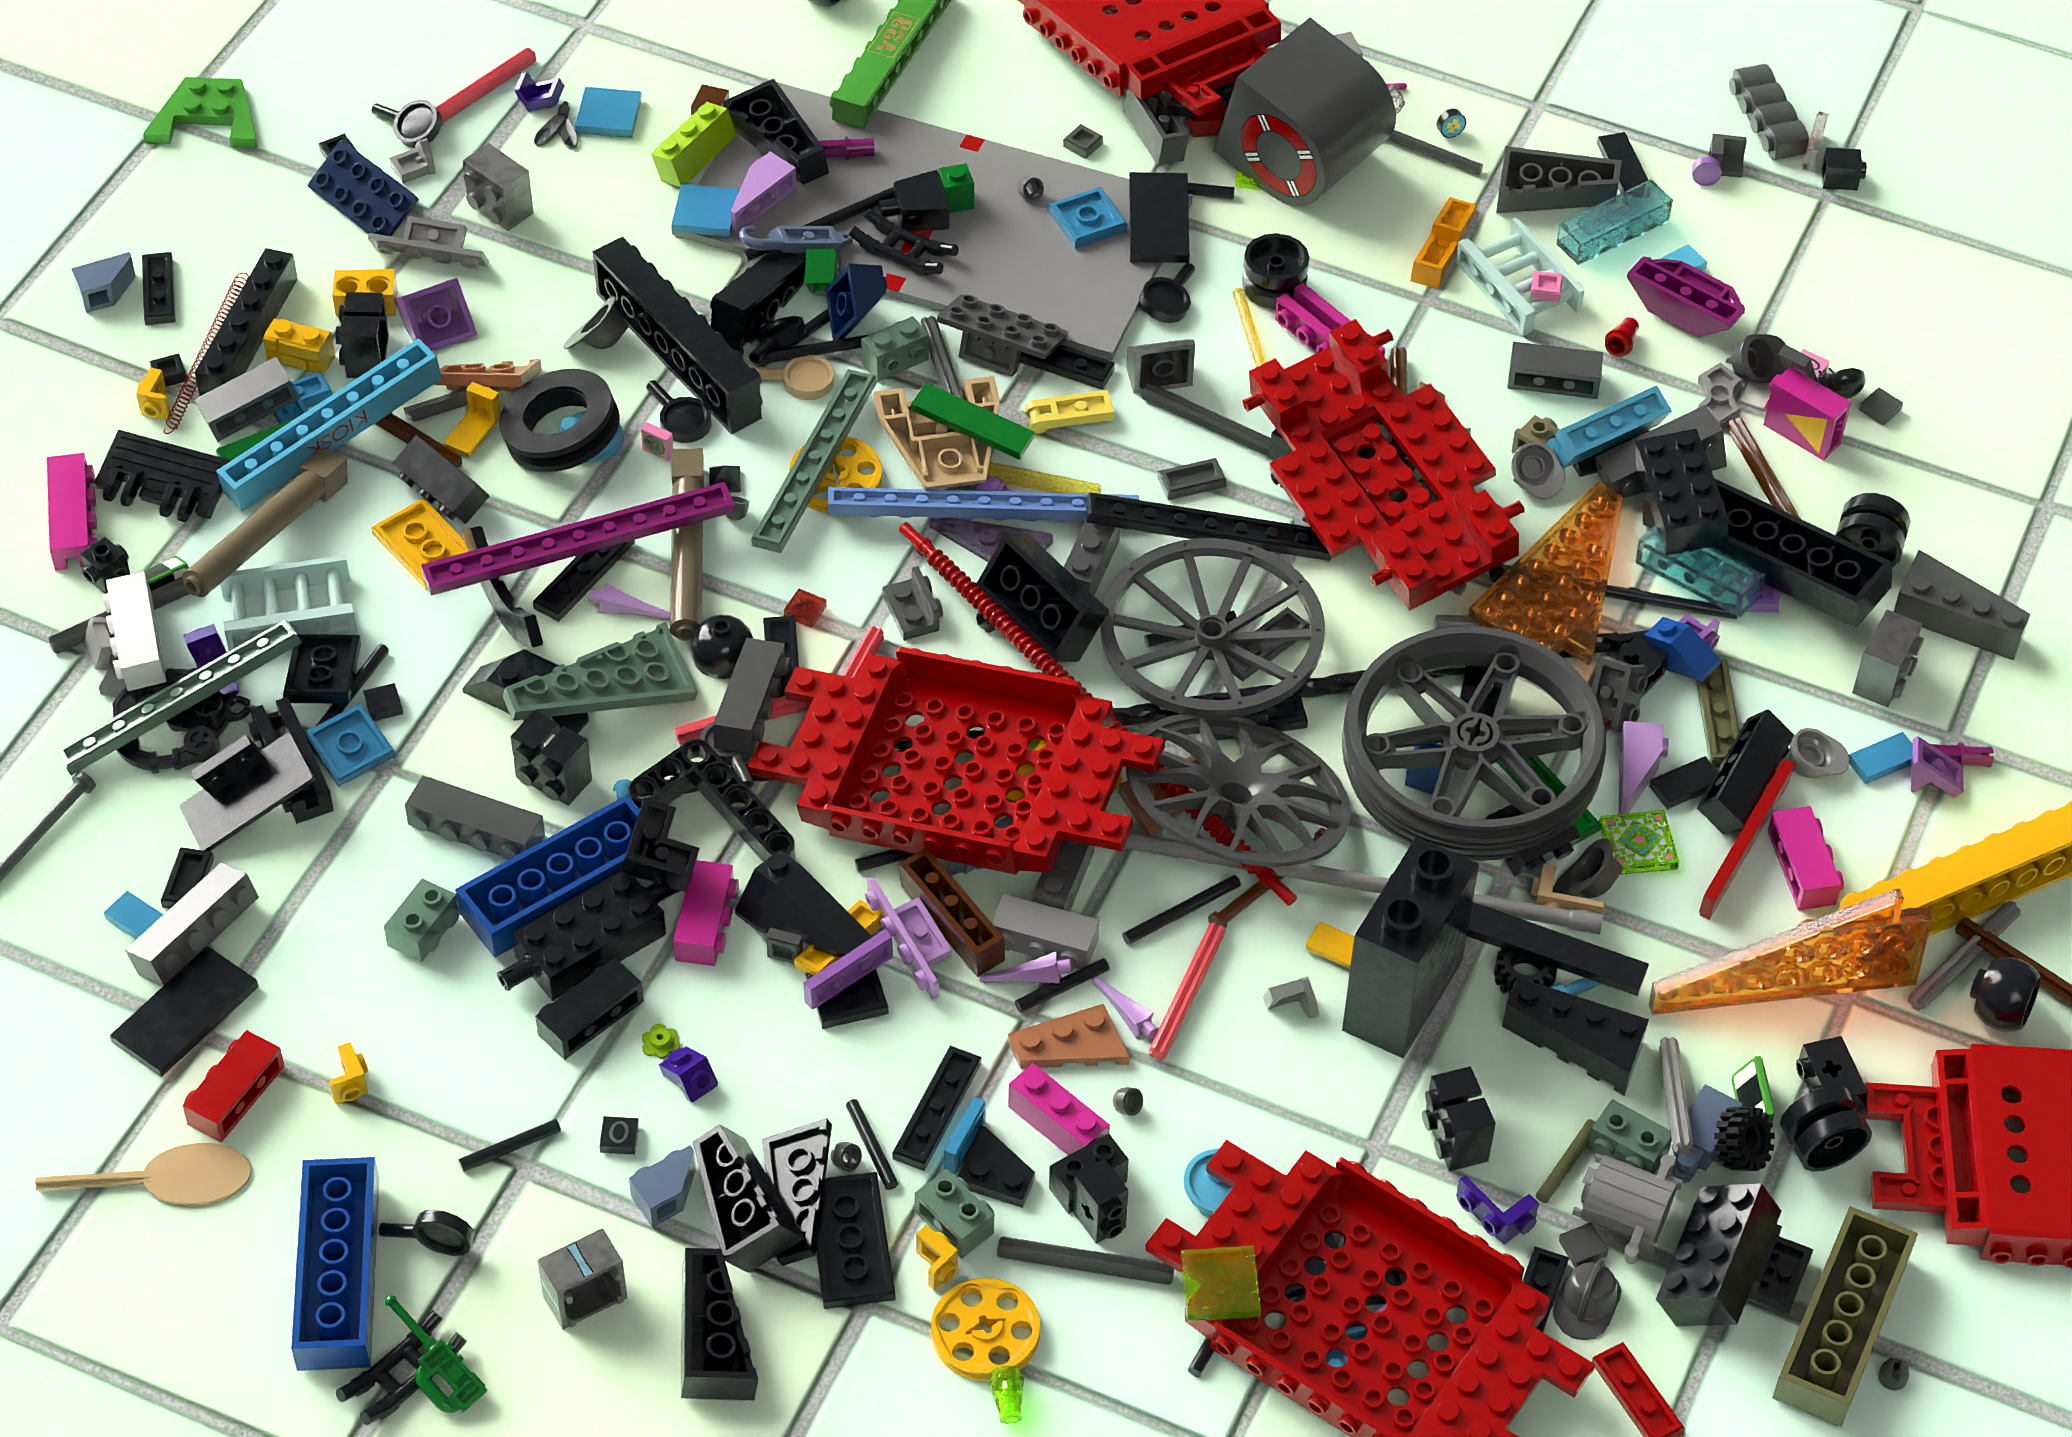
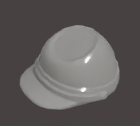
M1531 442L1519 447L1513 454L1511 472L1514 477L1513 481L1520 488L1540 499L1551 498L1563 488L1566 481L1565 472L1553 448H1549L1543 443Z
M1813 728L1800 729L1792 737L1789 760L1795 763L1794 770L1799 775L1808 778H1819L1828 775H1841L1848 770L1849 754L1846 748L1836 739Z

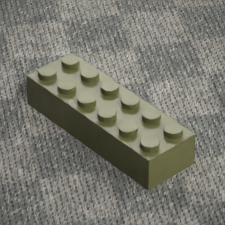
M1849 1206L1779 1375L1772 1399L1842 1427L1918 1236L1917 1232Z

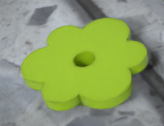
M655 1024L651 1027L650 1032L642 1034V1042L644 1043L642 1051L647 1056L657 1055L658 1058L664 1059L669 1053L680 1049L677 1031L673 1028L667 1029L663 1024Z

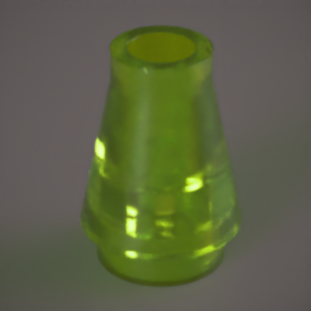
M1001 1366L993 1369L988 1384L999 1413L1000 1422L1003 1424L1017 1423L1022 1420L1021 1407L1024 1376L1020 1374V1368L1016 1366Z

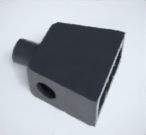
M937 170L895 181L893 183V198L878 201L879 212L882 217L897 216L900 227L909 231L949 229V205Z

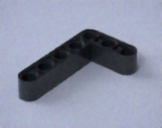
M692 739L687 741L634 778L629 785V796L639 809L643 799L638 798V796L642 794H648L651 796L648 799L668 805L695 786L763 862L774 855L775 852L773 850L778 848L785 849V854L795 860V842L792 835L704 740ZM697 757L703 759V760L700 761V762H693V761H691V759L697 758ZM667 776H675V777H677V778L674 779V780H665V779H664V778L667 777ZM714 780H721L724 783L715 785L711 782ZM734 803L744 804V806L738 808L731 805ZM759 825L765 827V829L759 831L752 829L754 826Z

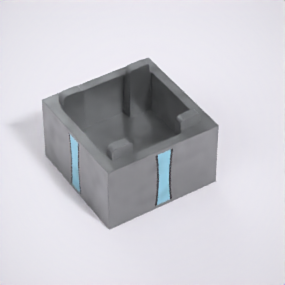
M603 1228L537 1259L543 1298L562 1330L568 1327L572 1328L576 1326V1323L614 1304H621L624 1302L623 1300L627 1299L623 1260Z

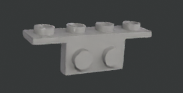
M408 216L403 238L373 233L368 234V240L375 250L383 254H393L394 251L404 253L405 256L413 259H421V256L431 257L434 261L443 264H449L450 261L461 262V265L468 268H478V265L488 267L489 260L483 251L463 248L467 228L461 224Z

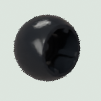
M2001 957L1992 960L1987 970L1981 968L1978 970L1971 987L1970 997L1976 999L1974 1006L1975 1014L1985 1025L1994 1030L2015 1032L2023 1029L2038 995L2041 984L2040 974L2033 966L2021 959Z

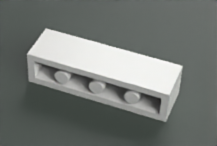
M145 572L106 580L108 593L103 594V600L107 613L111 612L112 614L106 616L110 634H115L114 638H110V644L114 657L119 658L113 661L117 679L124 678L128 691L167 682L152 593Z

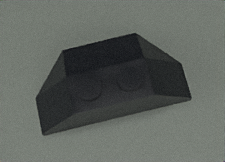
M523 649L480 666L463 686L462 691L509 713L503 699L506 687L535 675L541 677L553 672L554 667L559 665ZM588 712L547 717L559 725V728L553 733L554 735L563 726L579 734L589 721Z

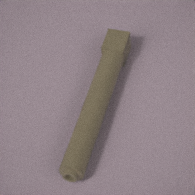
M321 447L299 466V475L183 573V584L187 592L197 597L207 596L316 501L322 500L326 502L348 483L347 459Z
M703 448L672 449V496L703 488L705 479ZM703 521L672 529L670 632L674 637L683 641L691 640L693 633L702 623Z

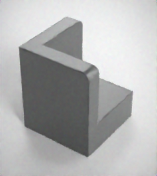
M1712 134L1708 157H1713L1719 161L1722 172L1721 176L1742 177L1747 144L1746 137Z

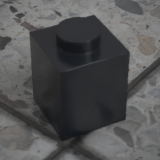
M1826 147L1821 167L1823 189L1858 190L1860 179H1865L1867 169L1866 162H1862L1860 149Z

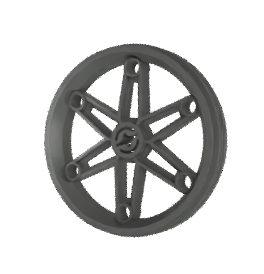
M1456 626L1434 629L1409 637L1390 647L1370 664L1356 684L1346 706L1342 733V754L1347 775L1357 798L1375 821L1394 836L1410 845L1417 836L1472 861L1501 860L1513 858L1521 850L1534 847L1552 839L1564 830L1572 827L1579 820L1592 802L1600 784L1606 755V731L1600 707L1590 686L1581 674L1559 654L1530 638L1505 630L1477 626ZM1447 668H1478L1487 670L1468 704L1426 672ZM1517 678L1549 695L1567 714L1506 715ZM1493 686H1496L1502 690L1491 718L1488 715L1479 713ZM1392 688L1425 724L1386 733H1373L1368 736L1366 731L1375 707ZM1424 692L1456 719L1451 723L1444 721L1420 694ZM1551 733V736L1505 741L1504 737ZM1433 743L1443 744V748L1396 751V748ZM1580 748L1581 753L1580 764L1575 776L1558 797L1523 760L1524 758L1564 750L1573 751ZM1496 761L1502 762L1528 790L1522 792L1495 769L1492 764ZM1456 765L1460 769L1469 772L1452 800L1445 797ZM1441 768L1429 807L1426 808L1395 790L1384 779L1379 770ZM1479 780L1523 813V815L1489 820L1459 817Z

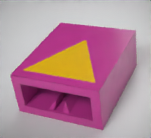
M1791 366L1782 375L1777 374L1769 385L1771 393L1764 407L1766 415L1763 425L1824 461L1841 445L1852 402Z

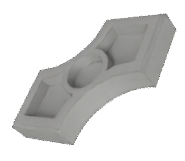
M1721 362L1700 374L1697 383L1703 388L1706 398L1699 404L1698 408L1706 405L1721 428L1729 425V420L1740 417L1741 410L1733 399V393L1740 387L1741 379Z

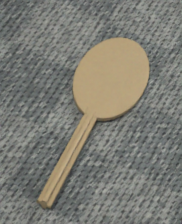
M192 1143L177 1146L158 1154L146 1165L144 1171L36 1177L35 1190L46 1191L144 1184L146 1190L153 1197L163 1202L181 1206H199L216 1203L238 1193L248 1183L251 1176V1168L247 1158L231 1147L214 1143Z

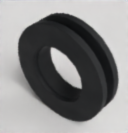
M561 369L540 375L515 391L501 411L499 428L512 458L519 465L537 472H557L581 465L599 454L610 443L617 432L620 415L610 388L603 378L583 369ZM566 406H582L586 408L582 418L572 427L562 432L550 435L532 432L539 420L558 408Z

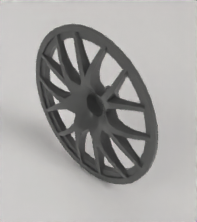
M1190 713L1160 719L1140 731L1139 734L1162 738L1164 742L1167 740L1173 742L1190 753L1201 764L1200 766L1185 758L1164 751L1159 763L1169 769L1144 774L1143 770L1126 767L1128 784L1141 807L1161 827L1185 843L1226 860L1256 866L1281 867L1304 864L1319 859L1337 847L1344 838L1350 823L1351 811L1350 802L1341 781L1317 754L1285 733L1272 727L1259 726L1255 721L1241 717L1205 718ZM1188 734H1201L1202 742L1188 736ZM1213 734L1237 737L1240 744L1241 757L1235 762L1229 759L1222 752ZM1251 742L1260 744L1264 748L1254 752ZM1277 754H1281L1298 766L1279 773H1261L1260 769L1266 761ZM1309 776L1317 786L1299 780ZM1147 784H1180L1197 792L1156 801ZM1282 797H1306L1326 802L1329 816ZM1201 809L1193 831L1181 825L1165 810ZM1213 814L1218 815L1220 821H1225L1226 827L1236 829L1230 847L1198 835L1208 817ZM1264 819H1270L1285 826L1296 835L1305 847L1285 852ZM1301 821L1318 824L1328 829L1314 842ZM1246 826L1272 853L1237 849Z

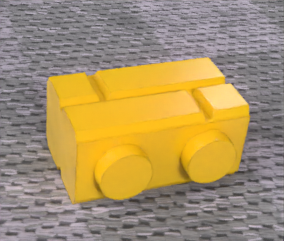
M275 318L263 337L267 361L277 357L282 365L306 371L310 370L314 373L321 372L323 375L335 356L332 332L313 326Z

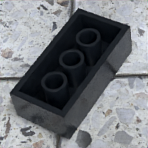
M1697 428L1635 440L1636 468L1666 556L1728 544V515Z
M1005 534L976 583L977 587L982 588L983 592L988 594V598H992L994 603L1000 606V609H1004L1005 614L1010 615L1011 620H1015L1017 625L1021 626L1023 631L1028 633V636L1033 637L1034 642H1038L1040 648H1044L1046 653H1049L1052 659H1056L1057 662H1079L1110 611L1029 534Z
M1762 1183L1701 1186L1656 1297V1301L1675 1326L1738 1324L1782 1212Z

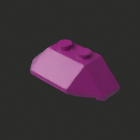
M1643 256L1627 273V279L1648 312L1697 337L1730 330L1745 313V307L1741 304L1740 298L1732 286L1683 261L1669 259L1652 260L1651 257Z

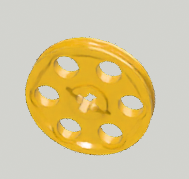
M847 436L808 507L819 512L828 513V499L822 500L816 497L820 492H828V487L881 488L882 464L876 452L866 443ZM804 445L801 448H799L792 457L789 471L791 470ZM845 449L853 450L855 454L846 457L842 456L840 452ZM833 464H835L836 473L839 475V485L836 484V477L833 474ZM864 467L874 470L869 475H863L858 471Z
M994 1278L968 1280L951 1288L938 1301L931 1319L932 1344L941 1362L960 1376L978 1381H993L1006 1378L1025 1367L1034 1356L1040 1340L1039 1314L1031 1298L1014 1284ZM967 1294H976L980 1296L982 1301L977 1306L971 1307L965 1305L962 1302V1298ZM1003 1298H1012L1018 1305L1012 1310H1003L998 1306V1302ZM945 1319H954L960 1324L956 1330L950 1332L944 1331L939 1326ZM985 1324L987 1328H992V1332L986 1334L984 1330H980V1325ZM1023 1326L1031 1330L1032 1334L1027 1339H1016L1012 1335V1331L1017 1327ZM959 1348H968L974 1355L969 1360L960 1361L953 1356V1353ZM995 1352H1004L1010 1359L1003 1365H996L990 1361L989 1357Z

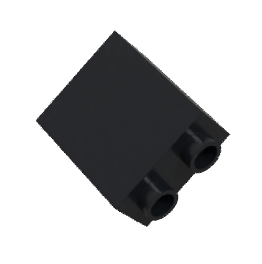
M1417 836L1415 837L1355 933L1342 1031L1404 1059L1463 961L1479 868L1478 863Z

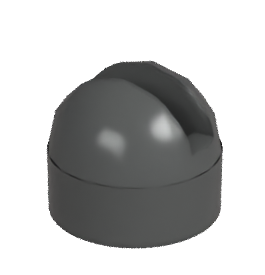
M1032 176L1023 178L1018 185L1019 194L1024 199L1030 201L1038 200L1044 191L1042 181ZM1026 187H1028L1029 190L1032 192L1031 194L1028 193Z
M731 496L735 503V512L727 514L726 517L733 521L741 520L746 516L750 502L741 497Z
M1120 1088L1115 1092L1112 1099L1115 1110L1123 1115L1135 1116L1143 1107V1095L1137 1088Z
M839 1142L834 1150L831 1151V1161L837 1168L851 1172L861 1162V1149L858 1145L850 1142Z
M1889 1358L1880 1367L1878 1373L1880 1383L1889 1390L1904 1388L1909 1379L1908 1365L1901 1359ZM1893 1368L1899 1370L1898 1379L1892 1378Z

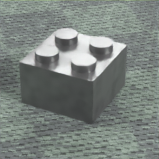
M487 143L462 160L463 177L467 192L466 199L472 209L480 211L492 223L500 225L507 231L534 213L529 170L490 143Z
M1886 609L1863 652L1852 693L1887 708L1894 696L1900 698L1907 682L1904 678L1907 675L1912 676L1918 662V658L1913 656L1918 655L1924 642V638L1920 637L1923 623Z

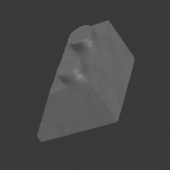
M1194 339L1128 346L1126 369L1133 394L1141 393L1147 383H1152L1163 389L1193 386Z

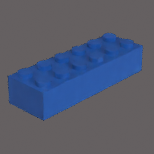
M626 795L456 888L455 892L460 915L494 958L514 947L512 932L621 870L640 809Z
M375 1157L303 1160L291 1343L297 1371L371 1367L380 1181Z

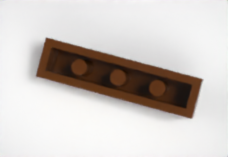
M923 849L899 863L901 887L912 900L920 897L946 941L977 977L1005 961V941L1002 934L932 852Z

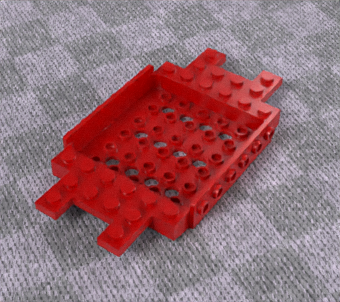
M1018 0L1024 5L1023 18L1028 25L1038 31L1042 37L1049 40L1058 50L1065 53L1074 63L1081 66L1090 76L1097 79L1106 89L1113 92L1119 98L1125 95V88L1140 100L1150 98L1165 90L1197 117L1221 108L1222 97L1214 92V90L1235 82L1242 72L1269 51L1267 49L1269 46L1281 41V22L1269 10V3L1265 0ZM1128 1H1131V2H1133V3H1139V4L1131 5V4H1128L1127 2H1128ZM1209 7V8L1215 9V10H1217V11H1209V10H1207L1206 8ZM1107 10L1115 14H1106L1104 11ZM1184 17H1187V18H1189V19H1195V20L1188 21V20H1184L1183 18H1184ZM1163 26L1164 28H1168L1171 30H1162L1160 29V27ZM1137 36H1140V37H1142V38H1149V39H1147V40H1139V39H1137L1136 37H1137Z
M898 647L896 651L897 659L867 653L856 678L796 666L784 690L786 699L808 703L810 707L791 747L759 742L748 765L750 775L805 786L796 805L802 822L829 830L830 836L914 854L926 849L932 852L938 859L1017 875L1018 871L1050 873L1063 840L1123 852L1133 828L1132 817L1105 812L1122 768L1128 767L1155 773L1165 749V742L1162 738L1112 729L1111 725L1115 718L1112 701L1084 696L1082 683L1071 678H1060L1044 675L1040 672L1013 669L1009 666L987 664L979 660L956 658L948 654L925 652L917 648ZM920 715L924 718V721L916 726L906 724L907 719L911 716ZM974 727H980L985 730V733L976 739L967 736V732ZM1041 739L1047 743L1044 748L1038 751L1028 748V745L1033 740ZM902 740H908L913 743L912 747L904 752L895 750V745ZM968 752L974 755L973 760L968 761L966 764H959L955 761L956 757L961 753ZM894 765L901 768V772L893 777L883 775V771L889 766ZM1024 765H1032L1036 768L1034 773L1026 777L1017 774L1018 769ZM951 778H959L963 781L962 785L954 790L944 787L945 782ZM1017 790L1025 794L1023 799L1017 802L1006 800V796L1012 791ZM879 791H885L890 794L889 798L881 803L871 800L872 796ZM939 804L951 806V810L942 816L933 813V809ZM1007 816L1013 819L1012 825L1002 829L995 826L996 820L1000 817Z
M1972 1043L1970 1049L1936 1050L1931 1064L1933 1087L1866 1082L1865 1087L1868 1091L1865 1100L1866 1119L1901 1121L1905 1173L1872 1171L1870 1177L1872 1209L1944 1213L1946 1244L1982 1246L1980 1251L1981 1260L1993 1261L1999 1264L2019 1262L2029 1263L2033 1266L2049 1264L2064 1265L2065 1267L2072 1268V1050ZM2007 1089L2014 1090L2020 1095L2021 1101L2009 1103L2003 1099L2001 1092ZM2008 1119H2016L2024 1126V1130L2019 1133L2011 1132L2005 1127L2004 1122ZM2019 1149L2026 1154L2027 1160L2022 1163L2014 1162L2008 1157L2007 1151ZM2013 1179H2022L2029 1184L2030 1191L2026 1193L2016 1192L2011 1187L2010 1182Z
M1226 1139L1206 1165V1172L1232 1189L1202 1229L1195 1236L1173 1221L1165 1218L1145 1244V1251L1202 1286L1185 1308V1322L1211 1340L1212 1350L1350 1437H1519L1507 1429L1542 1379L1575 1398L1594 1371V1363L1537 1329L1549 1310L1551 1298L1522 1281L1524 1267L1520 1265L1515 1257L1507 1253H1500L1490 1247L1482 1237L1470 1235L1460 1229L1449 1217L1437 1215L1429 1210L1421 1200L1409 1198L1399 1192L1391 1182L1385 1179L1379 1180L1368 1173L1358 1162L1348 1161L1343 1157H1340L1336 1162L1335 1168L1305 1150L1288 1174L1284 1175ZM1330 1232L1341 1234L1345 1239V1244L1338 1249L1330 1248L1324 1241L1325 1236ZM1314 1257L1322 1259L1326 1264L1325 1271L1320 1275L1309 1274L1304 1266L1308 1259ZM1391 1270H1399L1405 1275L1406 1281L1400 1286H1393L1386 1281L1385 1275ZM1291 1284H1300L1304 1287L1306 1296L1299 1302H1293L1285 1296V1289ZM1375 1296L1382 1298L1386 1302V1309L1380 1313L1369 1311L1365 1305L1369 1298ZM1458 1307L1467 1313L1468 1318L1461 1324H1455L1447 1318V1311ZM1273 1312L1280 1313L1285 1317L1286 1323L1279 1329H1273L1267 1326L1265 1317ZM1358 1323L1365 1327L1367 1334L1363 1339L1354 1340L1348 1337L1346 1328L1351 1324ZM1439 1334L1447 1339L1448 1346L1442 1351H1435L1428 1346L1427 1339L1432 1335ZM1331 1351H1341L1347 1356V1362L1341 1367H1333L1327 1363L1326 1355ZM1413 1362H1422L1428 1367L1429 1372L1423 1378H1414L1408 1373L1407 1367ZM1394 1389H1401L1408 1394L1409 1401L1405 1405L1395 1406L1388 1400L1387 1395Z

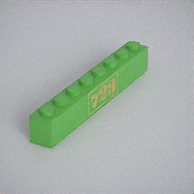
M898 0L895 8L890 9L884 24L878 26L873 40L867 42L861 57L855 59L850 73L844 75L841 86L837 91L834 90L832 92L829 102L830 107H832V120L862 129L866 127L951 0Z

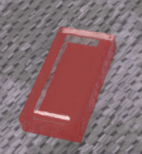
M1819 111L1816 115L1802 164L1803 170L1813 171L1829 113Z

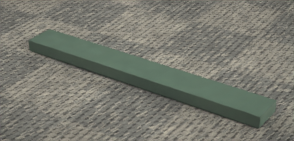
M850 369L847 370L752 536V546L782 553L877 384L875 375Z
M285 619L61 747L56 753L72 776L302 642Z

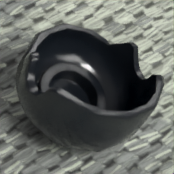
M1826 368L1824 374L1821 373V370L1818 371L1819 383L1845 399H1851L1858 395L1866 383L1864 371L1860 369L1848 368L1834 372L1831 368Z

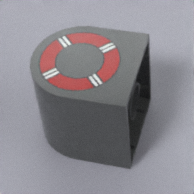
M1309 17L1237 77L1214 152L1275 199L1294 206L1310 205L1392 135L1396 125L1394 100L1385 81L1368 61Z

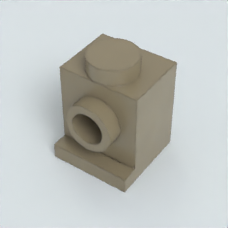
M1534 415L1521 429L1517 428L1514 431L1511 452L1515 453L1519 447L1526 443L1539 442L1546 444L1550 439L1556 437L1555 434L1560 429L1557 428V424L1551 418L1545 417L1541 419Z

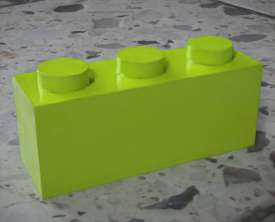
M706 102L651 153L661 181L681 187V184H686L738 136L727 108Z

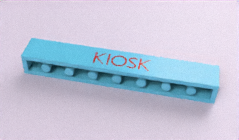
M419 338L218 469L216 472L223 493L242 512L298 475L299 466L321 447L331 452L440 381L442 376L437 356Z

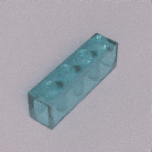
M1650 179L1559 224L1556 245L1577 265H1580L1588 260L1595 259L1598 255L1612 248L1619 247L1624 242L1640 237L1657 226L1664 225L1670 219L1673 199Z
M1656 525L1638 539L1636 564L1738 617L1743 616L1755 605L1758 599L1762 598L1765 574L1712 547L1666 556Z

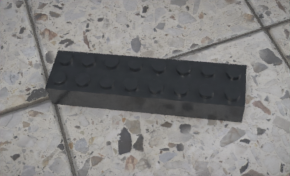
M622 236L592 251L597 295L604 302L612 296L616 297L614 306L628 321L629 328L697 399L708 405L711 414L731 435L762 419L761 405L763 400L760 395L762 380L758 371L754 367L751 368L743 360L738 350H733L726 343L725 338L720 332H715L707 319L692 308L686 297H681L675 291L672 283L668 279L665 280L658 273L653 263L647 262L641 256L640 251L635 245H631Z
M1715 479L1728 515V544L1696 551L1856 628L1892 588L1893 562ZM1645 496L1642 499L1643 525L1658 532Z

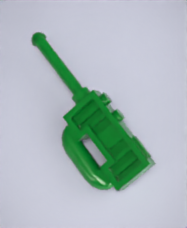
M393 1295L387 1296L385 1298L386 1306L389 1305L424 1344L423 1349L426 1353L418 1359L420 1366L415 1374L416 1384L419 1389L442 1412L454 1413L459 1409L463 1413L466 1412L487 1393L488 1390L485 1388V1384L474 1372H471L462 1362L464 1358L459 1353L455 1354L451 1350L454 1347L449 1341L445 1343L441 1339L437 1342L434 1337L430 1338L396 1300L397 1297ZM438 1373L454 1392L447 1397L433 1382L431 1377L433 1378Z

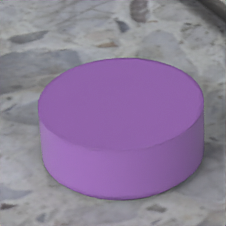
M1701 157L1692 165L1693 180L1699 185L1710 186L1721 178V165L1713 157Z

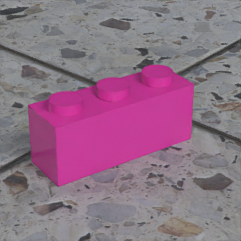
M1811 806L1772 812L1767 832L1797 909L1804 910L1836 905L1839 893L1844 888L1842 873L1836 871L1831 846L1824 841L1820 819L1815 818Z
M696 860L685 891L673 939L675 961L715 966L718 953H724L726 945V933H723L724 926H730L733 907L730 906L731 899H737L739 891V879H734L733 865Z
M1034 1063L1009 1083L1008 1107L1067 1155L1080 1150L1110 1132V1124Z

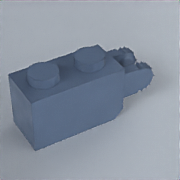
M1706 1084L1703 1086L1688 1109L1694 1143L1692 1146L1693 1152L1686 1156L1685 1154L1677 1155L1673 1151L1674 1156H1676V1164L1672 1173L1673 1177L1683 1180L1682 1183L1686 1184V1182L1692 1180L1698 1169L1706 1172L1713 1160L1717 1163L1719 1162L1717 1156L1721 1152L1715 1151V1145L1719 1144V1141L1714 1139V1133H1719V1129L1716 1127L1717 1121H1722L1720 1115L1722 1112H1726L1727 1108L1742 1107L1743 1103Z

